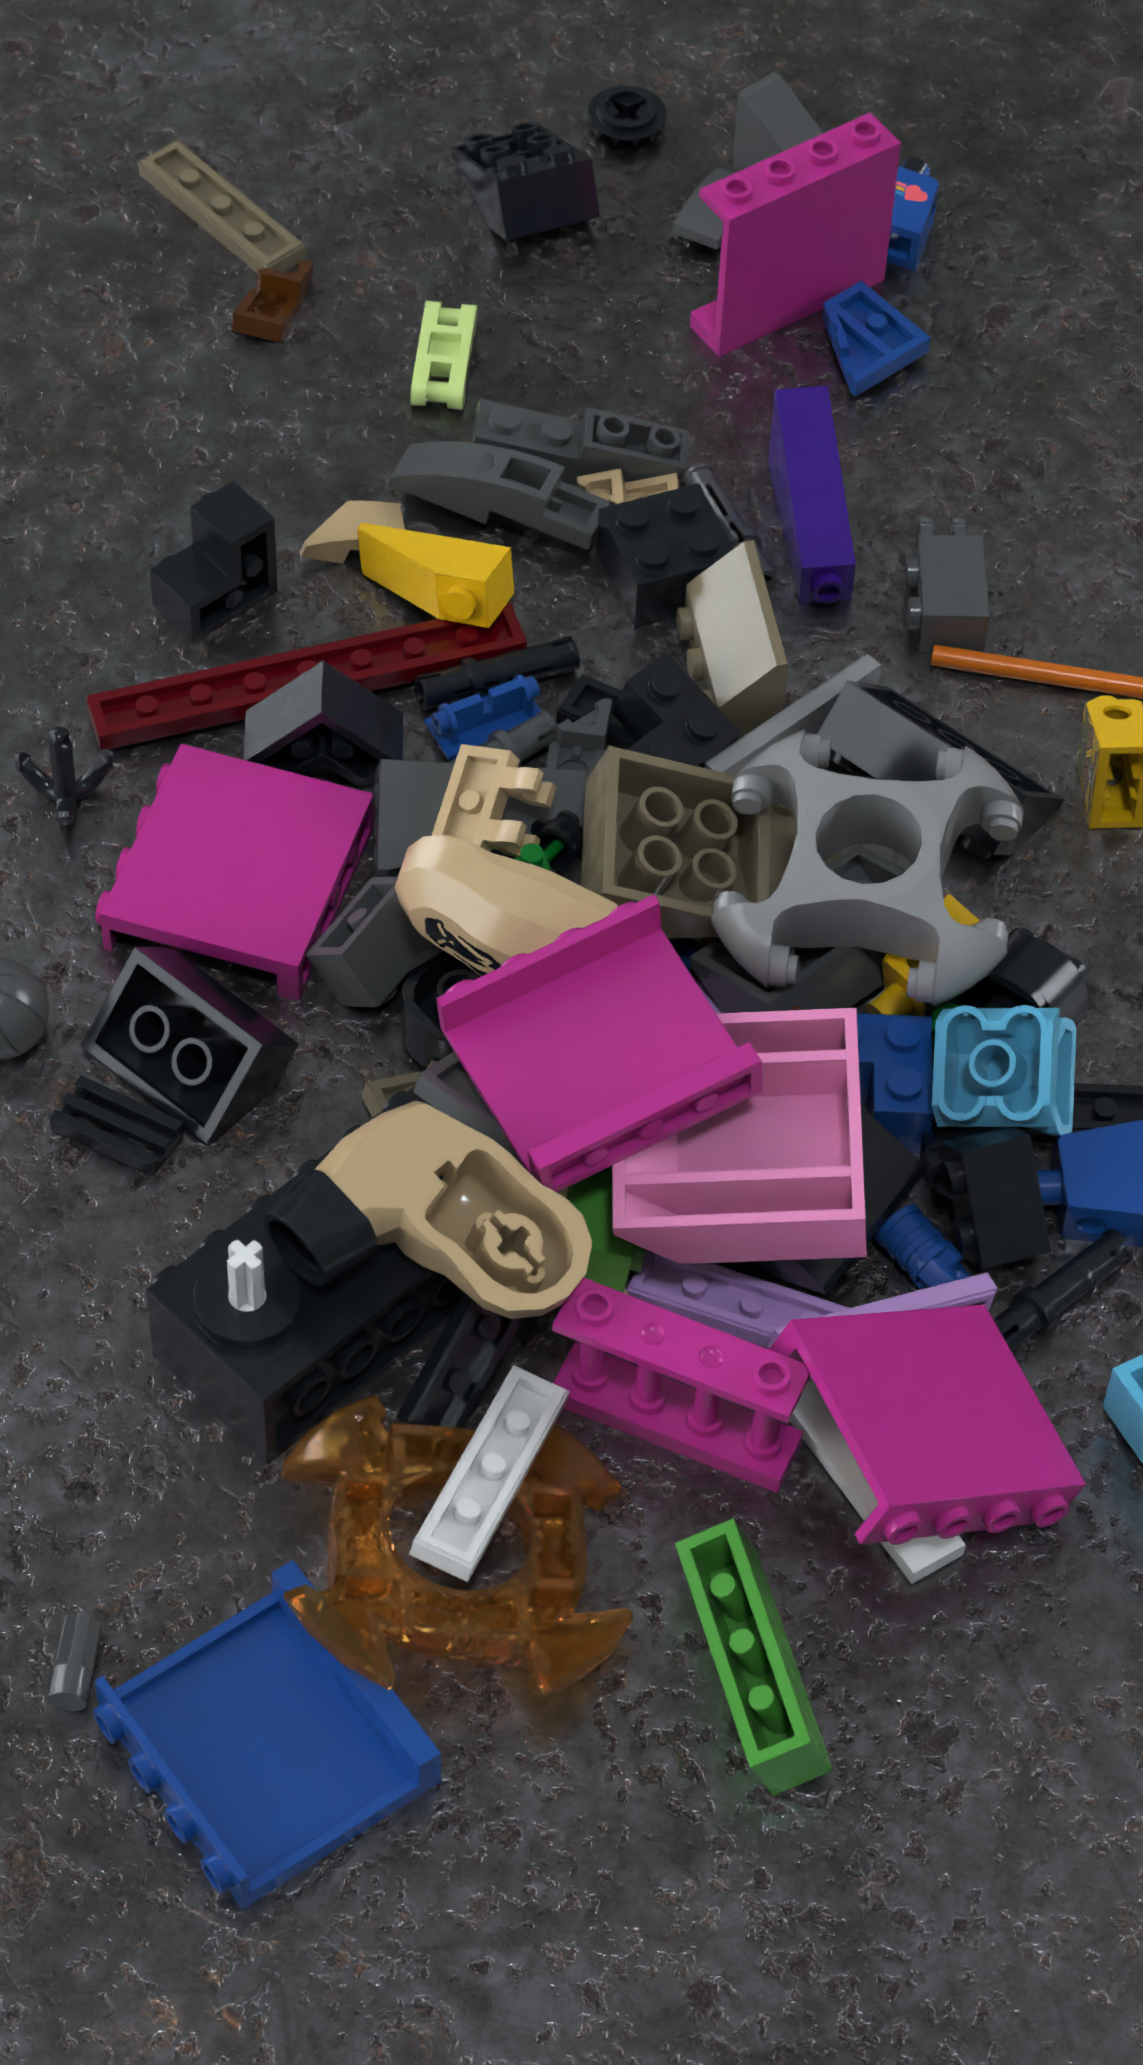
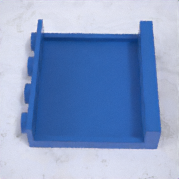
M294 1560L271 1573L272 1592L122 1685L112 1689L104 1676L95 1680L98 1707L92 1712L101 1732L111 1744L119 1740L123 1743L132 1756L128 1759V1764L139 1785L148 1794L157 1790L168 1806L164 1809V1814L175 1835L183 1844L193 1840L205 1857L200 1863L213 1888L220 1895L229 1891L242 1910L441 1782V1752Z

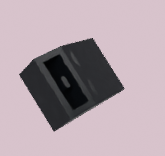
M525 122L511 127V133L495 137L490 133L471 135L464 139L465 144L450 147L451 157L489 228L506 241L600 217L592 158L538 122Z

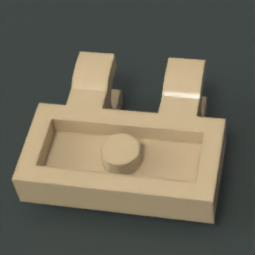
M461 744L432 836H452L469 841L490 852L492 849L516 858L520 855V850L524 845L529 843L539 845L540 839L536 835L525 834L527 826L522 821H501L508 797H515L530 805L551 808L557 787L551 782L541 781L544 773L538 768H518L520 759L511 750Z

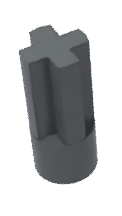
M79 1611L78 1616L66 1614L63 1619L48 1695V1702L61 1710L80 1711L87 1706L102 1628V1621L91 1619V1613Z

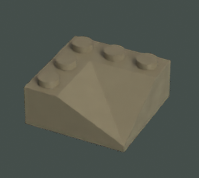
M608 746L585 782L581 886L616 903L618 906L627 902H639L654 894L660 902L661 929L668 939L719 937L711 924V915L714 902L721 892L734 891L741 893L752 903H758L769 898L771 804L768 808L761 810L757 814H742L733 808L731 799L733 779L736 775Z

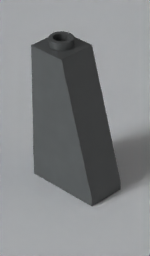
M380 759L375 774L372 877L398 876L407 848L423 836H432L455 763ZM538 768L544 773L541 781L551 782L557 787L551 808L530 805L515 797H508L501 821H522L527 826L525 834H531V826L537 819L543 818L548 821L556 818L560 811L569 810L577 815L580 821L579 825L582 828L584 825L585 804L584 770Z

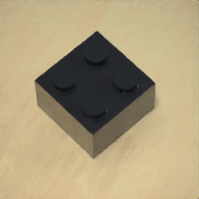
M699 483L599 508L597 555L634 629L676 618L677 608L685 607L686 584L734 549Z

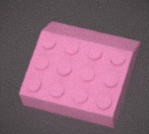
M857 1008L716 1013L736 1046L740 1047L750 1042L762 1061V1092L612 1165L613 1235L679 1264L867 1257Z

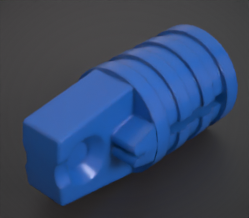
M916 1204L906 1205L895 1212L881 1226L876 1235V1242L883 1249L887 1250L891 1258L896 1260L905 1272L909 1273L910 1279L920 1289L971 1277L960 1263L963 1255L951 1241L945 1239L941 1231L936 1229L927 1217L922 1215V1210Z

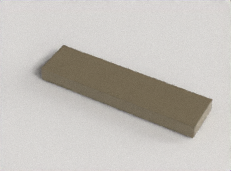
M176 140L139 161V175L257 274L258 269L269 267L274 271L283 273L298 264V262L306 259V245L180 141Z

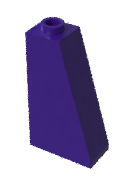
M828 386L775 389L768 467L798 605L851 601L856 563Z

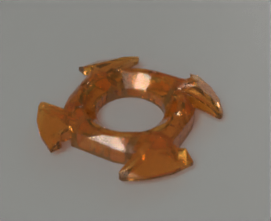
M376 1394L337 1409L305 1433L282 1463L281 1477L288 1481L336 1483L327 1515L328 1588L319 1592L305 1584L284 1592L283 1598L307 1633L343 1665L383 1688L391 1690L395 1681V1672L385 1642L387 1641L397 1647L426 1656L524 1667L531 1675L526 1689L540 1698H544L580 1681L612 1654L631 1625L633 1612L625 1608L574 1614L583 1590L587 1570L583 1506L586 1505L599 1512L621 1496L623 1489L598 1456L565 1428L555 1423L507 1510L517 1522L524 1536L526 1544L525 1564L509 1580L497 1586L481 1590L448 1588L422 1577L401 1558L392 1542L389 1530V1517L396 1506L404 1499L424 1489L445 1486L477 1429L392 1423L390 1431L387 1433L383 1427L387 1411Z

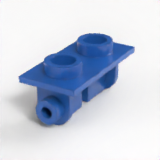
M521 674L516 675L512 681L488 689V695L481 697L478 693L451 704H440L437 712L432 713L431 717L424 719V724L447 760H453L457 758L461 744L479 746L487 742L488 735L495 730L507 731L540 712L541 709L534 700V698L540 696L539 685L533 676L524 678Z

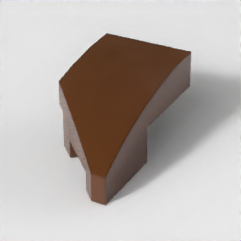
M308 260L298 262L297 271L288 273L274 271L270 267L258 269L257 287L251 288L234 311L232 331L281 343L307 293L313 277L314 262Z

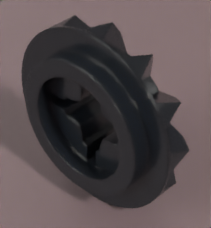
M622 85L605 89L594 96L588 106V127L596 130L598 139L611 138L615 147L621 142H629L636 148L640 139L654 142L657 132L664 131L666 107L656 94L641 87ZM621 116L625 119L620 121L618 120V117ZM636 117L635 121L630 120V118Z

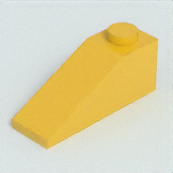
M363 522L357 527L362 574L438 619L490 628L514 595L511 547Z

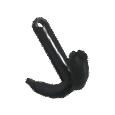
M56 726L51 731L49 737L53 779L45 774L32 761L31 756L25 752H16L14 761L18 772L23 775L37 792L45 798L56 801L54 819L59 824L68 826L75 819L76 801L87 797L101 784L113 766L114 754L111 749L100 751L98 758L91 767L76 780L70 732L65 727Z

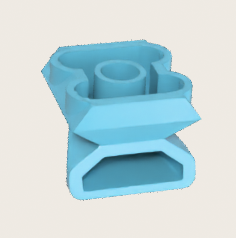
M964 1005L953 1009H942L935 1025L932 1108L937 1127H1023L1053 1137L1072 1133L1076 1056V1026L1074 1021L1067 1017H1059L1060 1008H1035L1028 1005L1013 1008H976Z

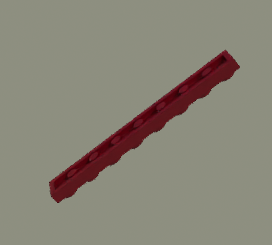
M508 603L490 628L441 619L425 621L86 695L87 711L100 751L104 749H112L245 719L246 710L323 660L369 691L414 682L416 675L437 672L457 666L461 659L473 657L475 660L487 659L527 647V641L511 603Z

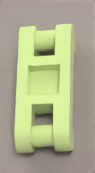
M425 302L411 385V405L427 407L428 402L447 403V409L463 410L473 339L477 327V305L462 304L461 309L442 307V302ZM431 376L449 378V382L430 381Z

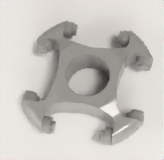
M805 729L783 738L754 757L733 779L731 794L733 808L742 814L753 815L768 808L771 803L783 805L790 811L795 823V843L782 880L777 890L768 899L752 903L741 893L734 891L721 892L714 902L711 915V924L725 948L736 962L754 979L768 989L769 986L787 987V984L796 985L799 956L791 955V947H861L908 959L920 960L918 968L909 969L907 997L915 998L917 1002L933 1003V1006H936L973 987L1003 960L1007 954L1009 937L1006 925L1002 921L993 918L982 919L972 926L959 924L950 917L944 906L941 886L945 867L956 839L966 827L973 824H981L982 828L992 838L1001 841L1015 839L1022 828L1024 816L1022 804L1008 783L983 757L966 745L965 749L948 748L947 751L939 750L936 778L944 780H877L844 775L820 769V767L829 766L831 739H825L823 735L808 734L805 732ZM877 844L894 849L908 859L911 866L902 875L884 883L861 884L841 878L826 867L825 862L836 852L852 845Z

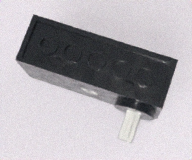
M414 1086L407 1092L400 1091L393 1095L386 1102L382 1111L373 1118L413 1101L427 1102L413 1092ZM355 1125V1126L351 1127L350 1129H348V1130L341 1136V1138L339 1139L338 1143H339L344 1137H346L347 1135H349L350 1133H352L353 1131H355L356 1129H358L359 1127H361V1125ZM334 1147L319 1159H311L303 1163L295 1171L290 1181L271 1195L265 1194L258 1197L252 1202L241 1218L225 1230L220 1229L209 1234L195 1253L179 1265H171L163 1269L153 1279L150 1287L146 1289L153 1355L267 1465L445 1325L464 1294V1291L445 1275L427 1269L406 1256L395 1242L377 1245V1251L322 1287L310 1284L287 1265L269 1240L263 1226V1217L307 1170L315 1169Z

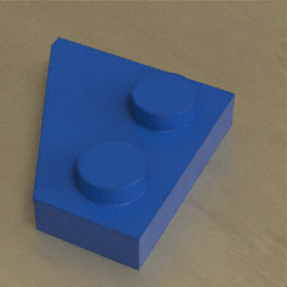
M859 281L823 303V322L849 390L855 397L929 352L931 337L863 281Z

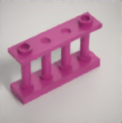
M583 1277L565 1300L552 1327L553 1332L580 1342H574L553 1384L570 1391L564 1409L779 1493L802 1444L803 1431L778 1421L789 1422L811 1376L805 1364ZM605 1352H607V1353H609V1354H612V1355H615V1356H617V1357H620V1358H622V1359H625V1360H627V1361H630V1362H632V1363H635V1364H637L638 1366L633 1365V1364H631V1363H628V1362H626V1361L620 1360V1359L615 1358V1357H613V1356H610V1355H608V1354H605ZM662 1374H663V1375H666V1376H668V1377H671V1378H673V1379H676V1380H678V1381H681V1382H683V1383H686V1384H688V1385L694 1386V1387H696V1389H694V1388H692V1387H689V1386H687V1385H684V1384H682V1383H679V1382H677V1381L671 1380V1379H669V1378H666V1377L662 1376ZM720 1397H722V1398H724V1399H727V1400H729V1401H732V1402H734V1403H737V1404H739V1405L745 1406V1407H747V1408H750V1409L754 1410V1412H753V1411H750V1410H748V1409H745V1408H743V1407H740V1406H738V1405H735V1404H733V1403H730V1402H727V1401H725V1400H722V1399H720Z

